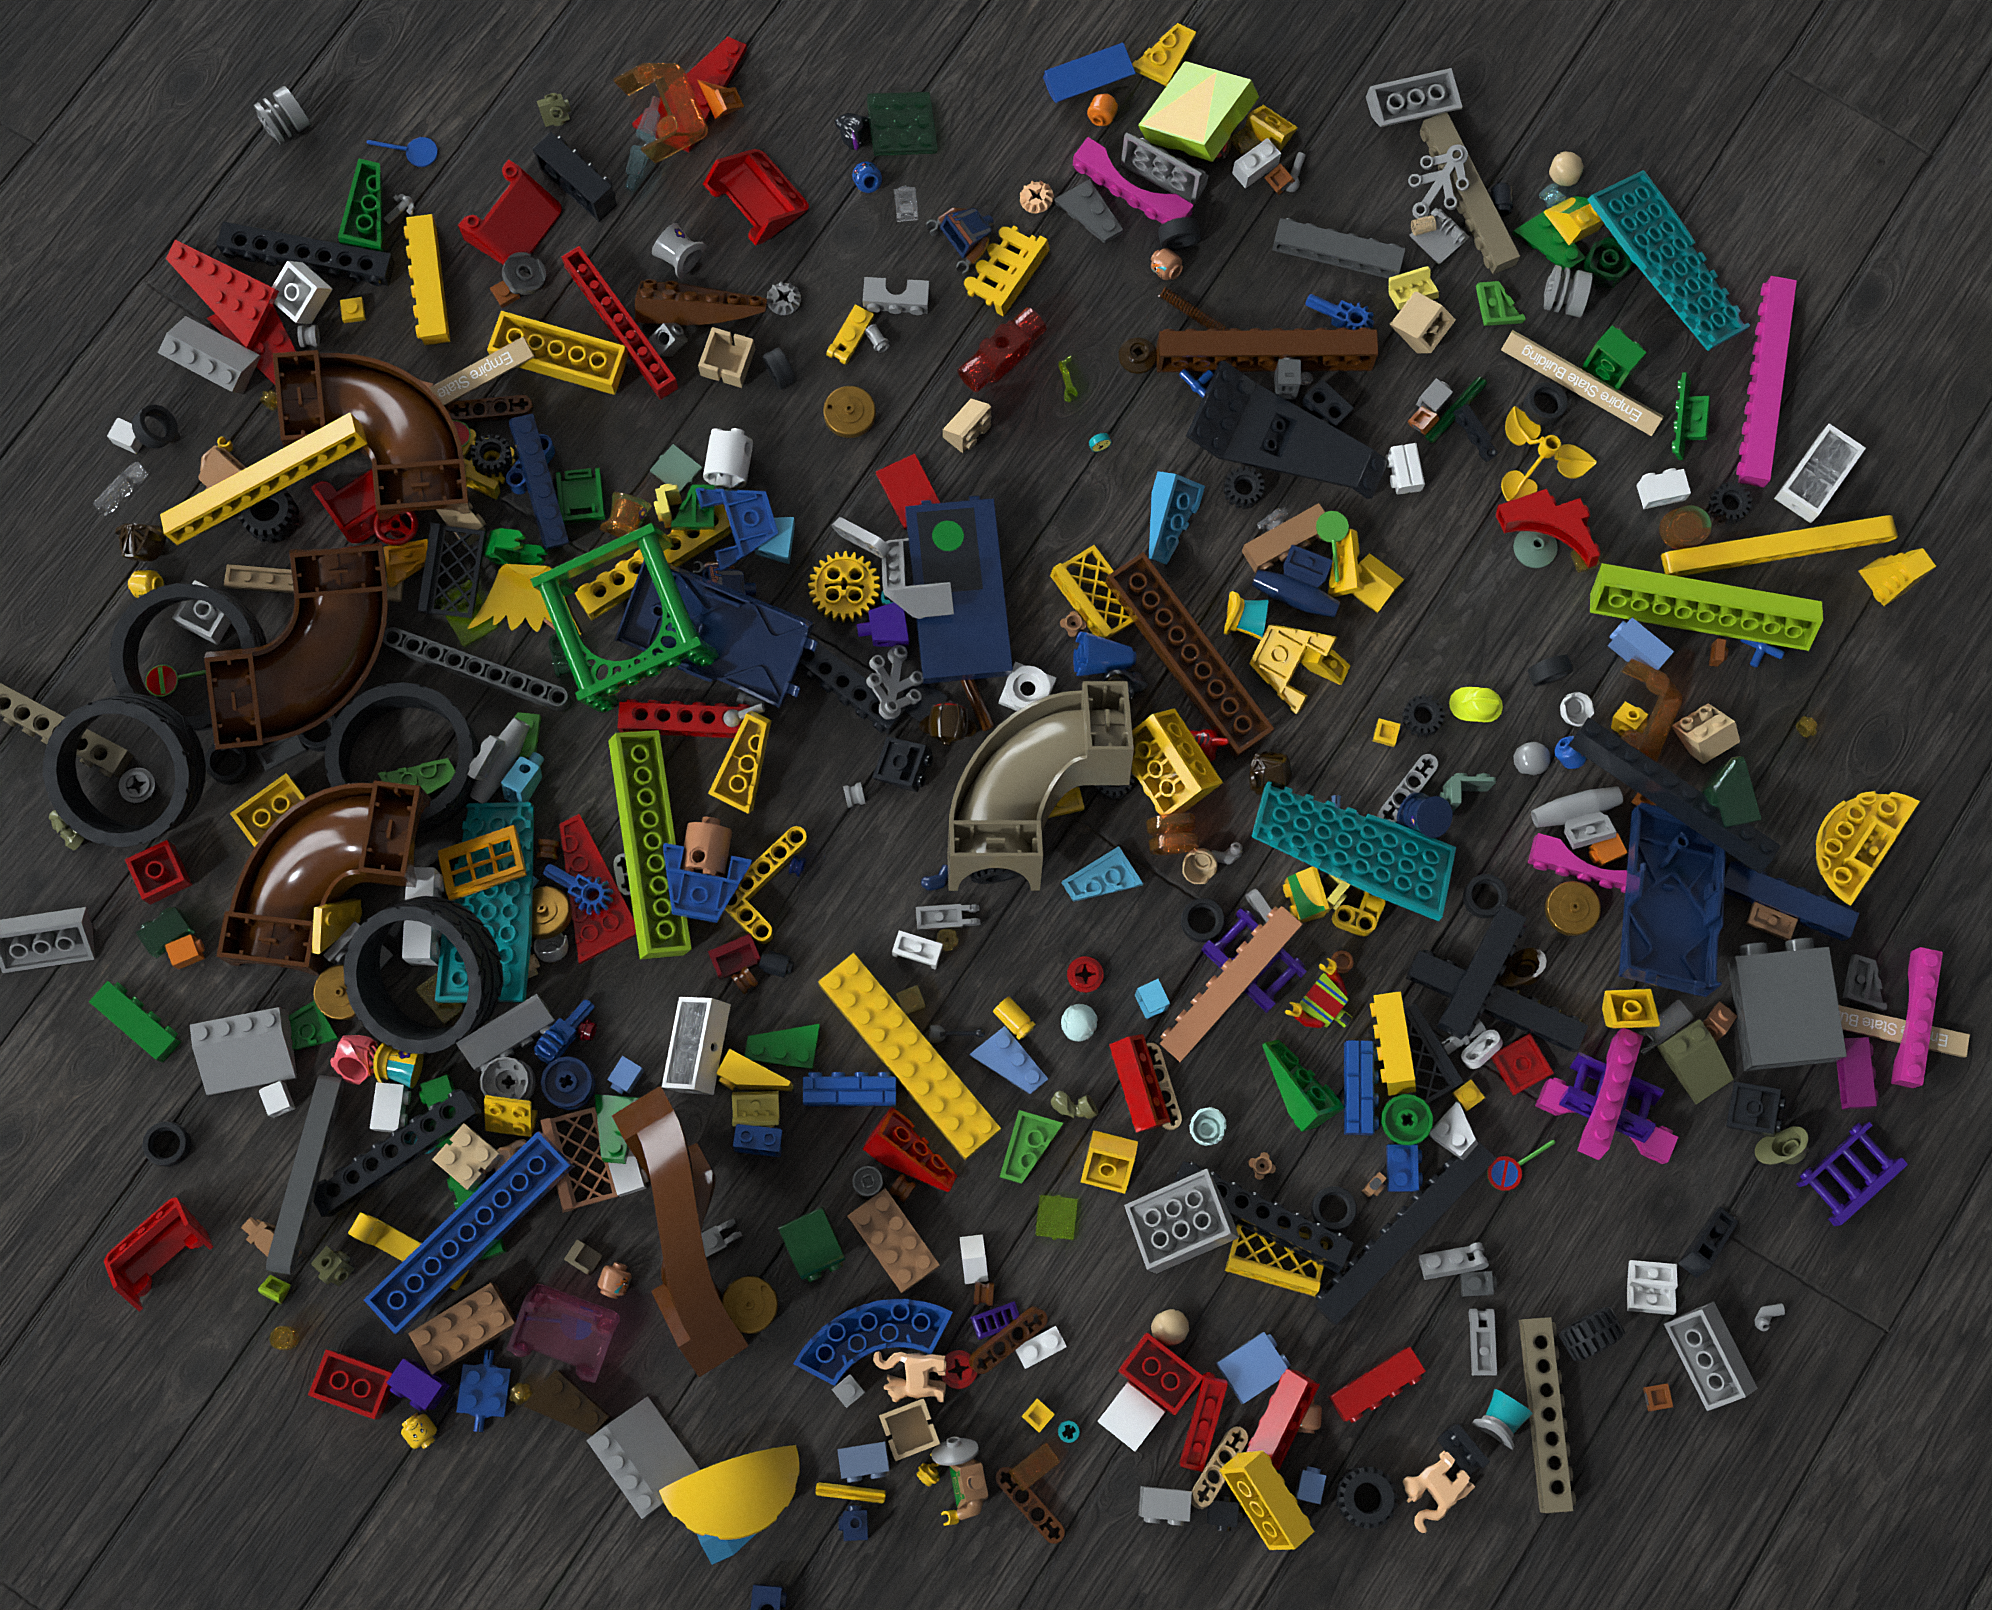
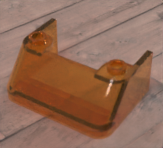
M643 63L613 79L614 83L627 95L653 82L657 86L668 116L661 119L657 124L656 131L659 138L641 147L642 152L655 164L706 136L708 131L707 124L687 75L679 64Z
M1631 658L1621 672L1645 682L1648 690L1658 695L1659 698L1644 732L1627 730L1622 734L1621 739L1656 762L1683 702V697L1666 674Z

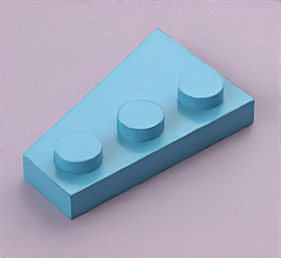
M1119 846L1062 881V885L1073 902L1143 886L1141 879Z

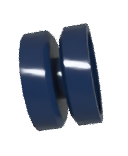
M567 1056L557 1058L548 1064L543 1071L541 1086L547 1100L560 1109L572 1111L581 1109L590 1102L595 1093L596 1081L591 1069L577 1058ZM568 1081H572V1082H573V1084H572L571 1086H569V1085L566 1086V1083H567Z

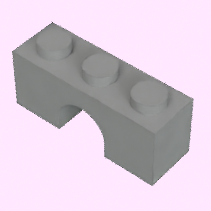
M864 277L863 309L873 313L889 311L892 314H899L901 312H909L913 315L928 314L929 281L907 280L906 290L902 294L893 295L886 289V278Z

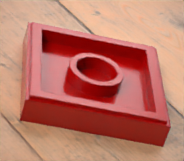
M1531 1033L1497 1051L1491 1057L1513 1096L1554 1074Z

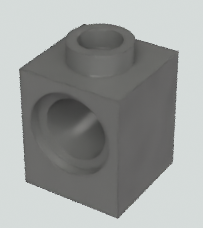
M663 323L648 341L660 357H672L688 339L684 335L682 327L677 323Z

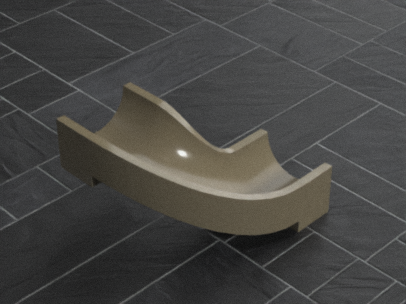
M1083 681L1081 691L1061 692L1041 698L1013 713L984 740L966 766L952 799L949 814L947 852L949 891H958L959 884L965 877L976 871L988 868H1004L1018 872L1028 880L1031 891H1040L1043 863L1042 831L1059 800L1068 791L1077 786L1129 785L1134 747L1127 681Z

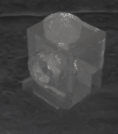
M902 186L894 189L897 222L918 220L915 187Z

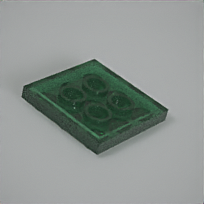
M930 92L867 94L866 99L874 156L937 153L938 148Z

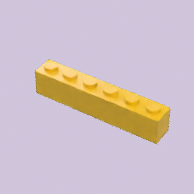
M432 214L406 217L407 226H404V233L406 239H409V246H406L408 259H411L412 265L408 266L410 278L414 280V285H411L412 297L416 298V305H413L415 318H418L419 325L415 326L417 338H421L424 345L450 342L436 222Z

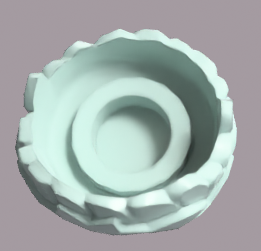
M1072 1005L1065 1010L1062 1016V1030L1069 1039L1078 1042L1090 1038L1096 1030L1097 1015L1087 1005Z
M1215 1108L1200 1109L1191 1119L1190 1133L1193 1139L1201 1145L1217 1144L1222 1140L1226 1131V1119Z

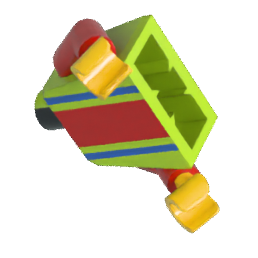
M1326 958L1329 962L1328 967L1326 968L1323 964L1319 965V968L1326 972V974L1323 973L1300 1003L1290 1002L1293 1005V1011L1286 1010L1285 1013L1294 1016L1305 1027H1328L1335 1020L1345 1028L1353 1018L1342 1009L1349 1001L1347 998L1348 993L1343 979L1336 969V962Z

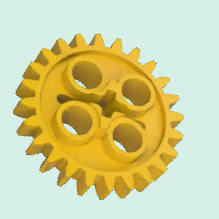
M844 551L843 557H840L838 552H835L834 559L827 555L828 562L825 563L820 560L821 568L814 567V572L817 575H810V580L813 582L808 583V586L813 590L809 594L810 597H816L812 600L813 605L820 604L817 608L818 612L825 610L826 618L833 614V621H836L838 616H840L843 623L846 617H849L853 622L854 615L856 614L861 619L862 611L868 613V605L875 607L873 599H879V594L875 592L880 590V585L875 584L880 581L879 576H874L877 573L876 568L870 569V561L864 564V556L857 560L855 552L851 557H848L847 551ZM833 572L840 575L834 580L828 578L829 574ZM853 573H859L862 575V577L858 580H853L850 578V576ZM843 584H847L846 590H842ZM832 593L839 596L834 601L829 600L827 597ZM853 594H858L861 596V598L858 601H852L849 599V597Z

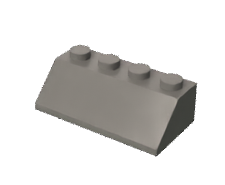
M1452 68L1370 86L1366 95L1371 117L1380 127L1463 108Z
M187 316L166 333L158 351L159 354L238 394L244 393L261 357L260 354Z
M86 907L0 920V968L2 973L95 959L93 927Z
M536 994L456 1044L473 1069L479 1072L492 1060L500 1057H511L515 1049L520 1046L525 1048L534 1042L533 1038L540 1034L543 1035L546 1030L554 1025L556 1020L545 1002Z
M1715 1302L1696 1308L1664 1324L1707 1411L1745 1398L1758 1389Z

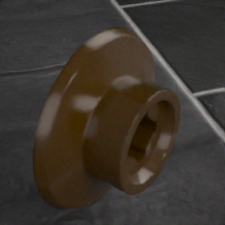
M1131 338L1120 347L1119 361L1127 371L1142 374L1151 370L1155 365L1156 349L1150 341L1144 338ZM1140 351L1141 355L1136 356L1135 352Z

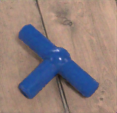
M1186 369L1179 373V376L1191 386L1192 391L1197 392L1202 398L1206 392L1203 386L1214 375L1211 370H1207L1196 380Z
M1740 640L1742 643L1756 648L1750 662L1752 667L1759 666L1764 653L1782 659L1785 653L1783 650L1767 643Z

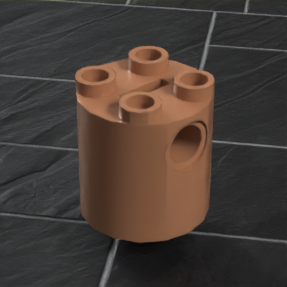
M703 817L702 822L688 823L680 869L723 878L726 872L732 830L720 826V820L713 817Z

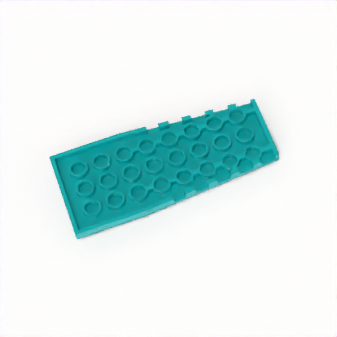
M1644 170L1592 194L1587 199L1593 210L1616 238L1618 244L1628 254L1630 260L1638 266L1707 351L1750 327L1749 323L1744 325L1739 317L1741 310L1737 305L1732 306L1726 298L1729 292L1726 288L1721 290L1715 281L1718 277L1714 270L1709 272L1704 264L1707 260L1702 252L1697 254L1692 246L1696 242Z
M1267 782L1263 790L1252 838L1376 897L1440 921L1443 917L1456 847L1437 839L1426 837L1422 833L1395 822L1370 814L1364 817L1356 814L1357 810L1347 807L1346 810L1335 807L1334 802L1327 800L1326 803L1313 800L1314 796L1306 794L1303 797L1292 793L1293 789L1285 787L1282 790L1271 786L1272 782Z
M530 802L468 803L466 805L468 809L466 821H463L462 825L464 830L462 842L515 825L527 876L453 901L473 912L485 924L484 927L488 928L497 944L501 957L500 962L503 966V986L501 996L498 997L499 1002L526 1001L532 940L534 806ZM510 839L493 845L495 856L512 851ZM488 847L471 852L473 864L490 858ZM466 854L459 856L458 864H455L454 870L468 866ZM513 855L496 860L499 872L516 866ZM491 862L474 868L476 879L494 874ZM467 870L456 874L454 886L472 881L470 871ZM442 934L435 1001L438 1003H467L469 986L463 959L451 941Z

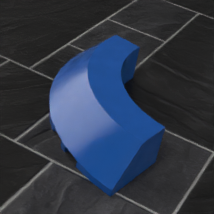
M910 1299L879 1300L844 1312L823 1326L804 1346L793 1364L836 1386L851 1366L863 1357L876 1351L888 1348H910L932 1354L953 1312L938 1305Z

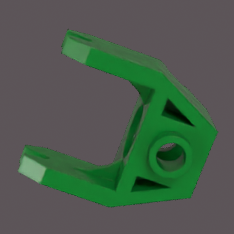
M500 528L490 531L483 556L494 564L501 566L505 564L539 566L545 563V560L540 558V556L547 555L548 552L542 546L521 543L519 540H523L526 537L519 530Z

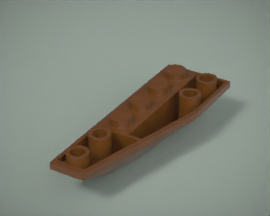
M646 279L640 281L636 293L635 322L654 324L677 323L678 325L721 323L765 312L767 299L760 296L680 284L676 281L656 282L653 279Z

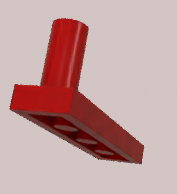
M1206 1372L1202 1375V1384L1179 1462L1180 1467L1200 1472L1204 1471L1228 1385L1227 1380L1216 1378L1211 1372Z

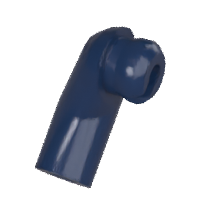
M942 865L938 875L924 876L921 880L922 887L929 891L943 888L948 880V866Z

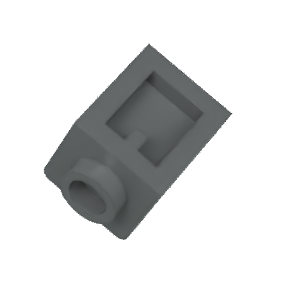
M1492 1271L1460 1274L1462 1297L1493 1295L1494 1290L1497 1289L1496 1277L1492 1276Z

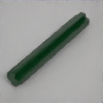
M1481 376L1477 377L1425 435L1426 440L1430 443H1435L1455 421L1456 416L1453 411L1463 405H1469L1484 389L1487 381Z

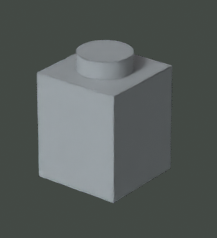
M1436 378L1419 397L1416 405L1419 407L1423 406L1437 414L1449 401L1453 391L1447 383L1440 382Z
M851 1374L832 1389L846 1408H849L866 1393Z

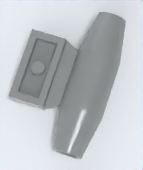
M514 717L498 737L489 735L482 742L481 751L470 763V770L467 774L475 779L470 797L482 804L487 803L501 786L502 780L510 771L521 752L530 728L528 724Z
M1617 786L1590 789L1546 803L1532 810L1531 816L1537 828L1565 825L1564 833L1571 847L1576 849L1616 837L1614 826L1608 815L1603 814V812L1622 804L1623 796Z

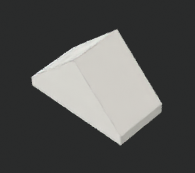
M983 1234L960 1237L965 1284L975 1283V1281L987 1282L988 1274Z

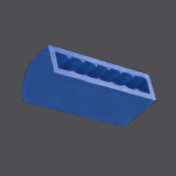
M1120 43L1045 70L1043 79L1051 98L1055 103L1130 77L1136 73L1124 43Z

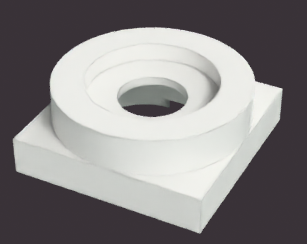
M1015 662L1012 674L1007 678L999 704L1018 711L1034 701L1049 696L1056 682V677L1044 673L1037 667L1025 666ZM1027 681L1035 685V692L1030 696H1025L1020 691L1021 684Z

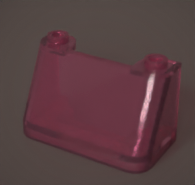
M540 1284L533 1285L523 1301L506 1350L518 1357L530 1355L533 1350L577 1366L576 1374L582 1381L596 1383L619 1325L620 1316L612 1310Z

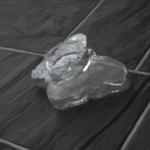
M1286 508L1274 510L1257 523L1258 528L1264 529L1266 527L1270 531L1284 523L1282 517L1288 514Z

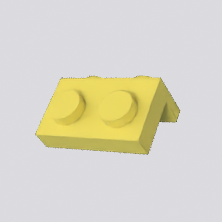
M1428 266L1389 278V296L1398 310L1403 308L1414 292H1418L1431 300L1439 298V291L1430 278V268Z
M664 484L660 488L655 489L658 501H654V506L659 522L663 521L665 528L671 527L673 521L670 506L681 504L682 500L677 485Z
M1330 874L1325 883L1334 891L1327 899L1330 908L1327 913L1332 908L1336 910L1347 897L1344 893L1351 885Z
M779 1091L732 1093V1126L743 1124L772 1128L775 1125H779Z

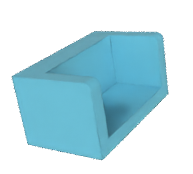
M1159 979L1136 990V1000L1146 1019L1168 1009L1170 1002Z

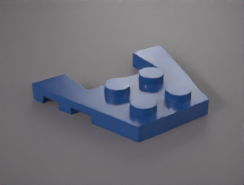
M696 488L695 491L701 509L724 504L734 536L735 546L720 549L714 553L720 572L726 570L778 535V529L766 491H728L724 489Z
M664 843L663 852L672 914L717 923L751 866L752 860L731 856L727 878L681 870L680 866L684 847Z

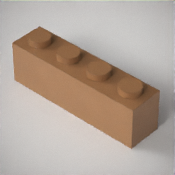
M1319 503L1244 544L1242 553L1255 573H1257L1258 569L1263 571L1271 569L1274 566L1273 563L1281 560V562L1285 561L1291 545L1307 549L1314 540H1323L1316 531V522L1325 513Z

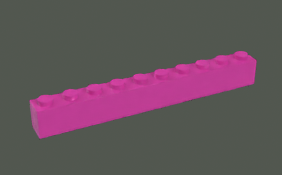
M1771 276L1766 283H1763L1760 295L1763 296V302L1760 303L1758 308V315L1761 317L1755 330V335H1758V339L1754 344L1752 352L1755 355V361L1751 364L1750 375L1753 376L1752 382L1749 383L1747 389L1750 399L1746 403L1744 414L1747 415V421L1744 422L1742 427V434L1745 436L1744 442L1741 443L1739 448V455H1742V458L1736 470V474L1739 475L1738 483L1764 488L1771 479L1797 280Z

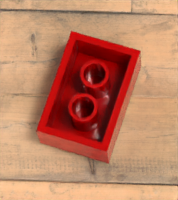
M1149 1333L1143 1335L1117 1370L1172 1415L1178 1413L1203 1379L1200 1373Z
M326 1349L308 1396L372 1419H381L391 1393V1386L387 1384V1381L393 1372L337 1351Z

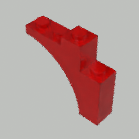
M1544 489L1498 505L1496 518L1504 534L1515 531H1533L1550 535L1574 549L1584 560L1588 568L1597 565L1600 549L1591 539V532L1587 526L1590 511L1587 505H1583L1580 498L1557 506L1554 496H1550L1548 490Z

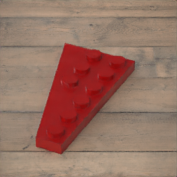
M273 305L251 350L261 355L256 368L275 385L272 353L296 352ZM216 314L207 318L223 336L244 346Z
M578 814L559 824L566 873L575 878L578 874L585 878L591 877L593 882L597 877H600L601 881H607L609 883L608 888L613 890V894L609 895L613 902H606L605 904L609 909L606 911L601 907L600 915L596 914L595 909L591 915L586 913V909L581 911L579 909L581 903H576L575 898L569 894L578 962L582 964L636 936L634 918L581 815ZM591 892L589 900H596L599 897V892Z

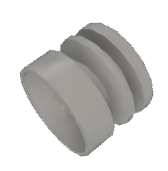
M282 86L273 92L275 104H272L266 98L263 99L267 109L264 110L258 102L254 104L261 124L279 144L285 142L280 132L283 131L289 139L292 137L289 126L292 125L300 132L311 125L304 111L286 86Z
M1555 265L1545 286L1544 309L1550 310L1555 302L1554 312H1559L1562 305L1566 304V315L1581 317L1588 300L1592 273L1577 270L1573 279H1571L1570 268L1566 267L1561 276L1562 267Z
M500 1057L492 1060L482 1070L480 1077V1086L484 1096L489 1095L529 1101L537 1085L536 1075L532 1068L524 1061L510 1057ZM511 1079L515 1080V1085L509 1086L506 1084Z

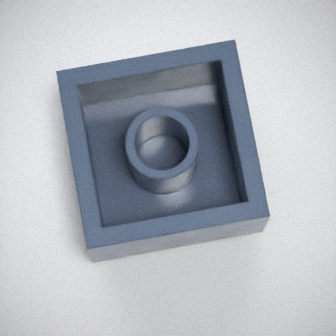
M886 1441L837 1449L841 1479L847 1478V1483L861 1481L862 1475L871 1474V1479L885 1477L886 1472L890 1471Z

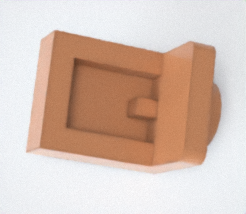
M1719 1001L1702 1023L1715 1042H1717L1729 1030L1737 1015Z

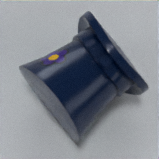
M1414 792L1407 796L1400 805L1397 813V824L1422 833L1426 837L1437 838L1443 835L1450 827L1453 816L1452 808L1449 802L1442 797H1429L1424 793Z

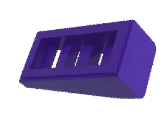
M1015 1302L970 1317L978 1340L994 1335L1010 1324L1005 1310L1010 1308L1014 1320L1019 1316ZM998 1312H1001L1005 1322L1004 1326H1001L997 1316ZM990 1315L993 1316L997 1327L993 1330L988 1319ZM982 1318L985 1321L988 1330L987 1332H983L979 1321Z

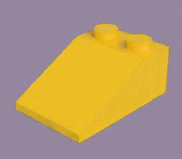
M729 1049L716 1072L720 1078L719 1082L731 1090L735 1087L740 1090L792 1091L793 1089L791 1081Z

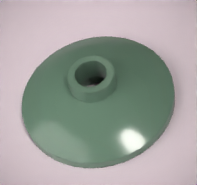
M1520 531L1514 540V553L1517 559L1525 566L1542 568L1550 564L1557 554V541L1554 537L1543 533ZM1534 542H1539L1541 547H1535Z

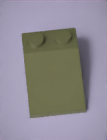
M1700 1019L1656 1047L1695 1104H1698L1734 1080L1714 1038Z

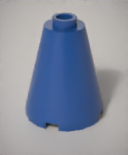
M1081 631L1077 635L1076 642L1079 643L1078 649H1074L1073 654L1074 672H1078L1077 676L1107 673L1112 669L1127 670L1136 663V652H1133V648L1088 632Z

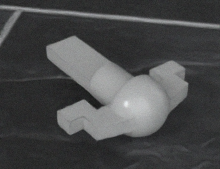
M403 194L395 195L393 198L397 202L402 201L384 217V220L390 224L404 210L412 216L415 206L411 197Z

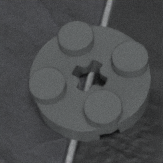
M525 252L514 253L508 257L503 265V280L513 294H534L540 291L546 278L545 267L538 258L536 261L530 257L531 254ZM521 270H523L524 273H528L529 275H527V277H523L522 275H520Z

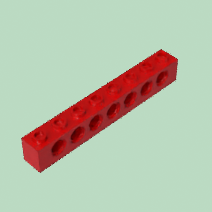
M578 246L562 256L565 269L620 345L626 346L628 356L661 400L677 390L678 385L674 375L582 248Z

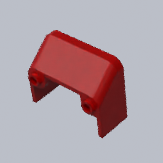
M174 1197L163 1204L106 1255L104 1264L113 1289L140 1312L143 1307L139 1298L145 1296L151 1290V1276L185 1246L189 1249H194L204 1244L209 1250L214 1246L203 1226L178 1198Z

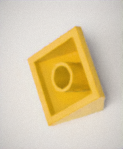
M1265 105L1251 111L1247 116L1245 125L1246 132L1261 142L1268 138L1279 151L1283 149L1298 128Z
M1369 553L1358 564L1362 569L1359 578L1360 582L1363 583L1364 590L1351 594L1378 613L1404 579Z

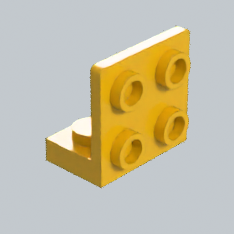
M485 1096V1131L532 1136L538 1112L532 1110L531 1101Z

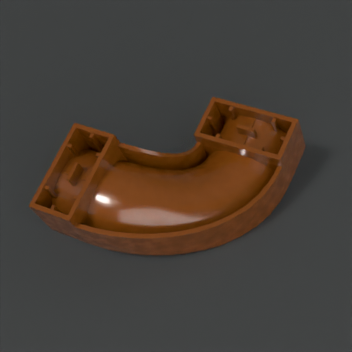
M318 350L272 353L280 437L284 448L351 413L362 424L367 444L355 451L364 454L372 463L376 511L380 521L389 520L390 517L400 513L418 510L442 509L457 511L461 514L470 513L466 468L457 429L442 402L420 380L392 364L355 354L319 353Z
M381 542L332 549L289 550L295 604L292 617L284 631L272 642L260 647L205 653L204 661L215 750L263 745L266 742L283 740L299 735L331 717L358 691L377 658L386 627L388 608L387 583Z
M374 780L373 783L344 784L324 789L292 806L265 832L246 861L232 897L230 910L224 913L217 957L232 966H241V964L246 963L264 964L295 969L319 976L323 970L325 959L323 955L326 953V949L320 954L312 953L314 907L339 902L350 887L362 882L416 888L417 878L414 870L415 839L422 812L426 807H430L431 798L421 786Z
M659 1086L613 1114L612 1118L625 1143L651 1180L663 1255L661 1267L663 1284L651 1292L678 1348L696 1374L701 1377L749 1345L719 1299L723 1295L711 1278L703 1246L701 1231L715 1189V1174L699 1145L695 1143L688 1146L681 1122L662 1087Z

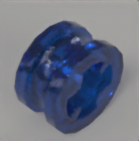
M794 855L790 864L789 874L796 873V876L800 877L806 858L799 859L798 855Z

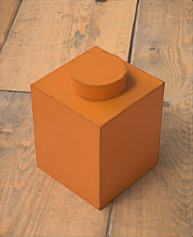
M1616 833L1615 838L1594 843L1588 848L1589 857L1594 864H1597L1598 868L1622 858L1628 853L1618 833Z
M191 934L165 945L172 966L177 969L205 959L202 953L205 951L203 942L200 938L197 939Z

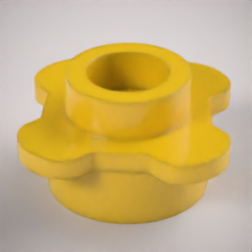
M922 1463L918 1467L917 1476L925 1485L931 1486L940 1480L938 1471L931 1464Z

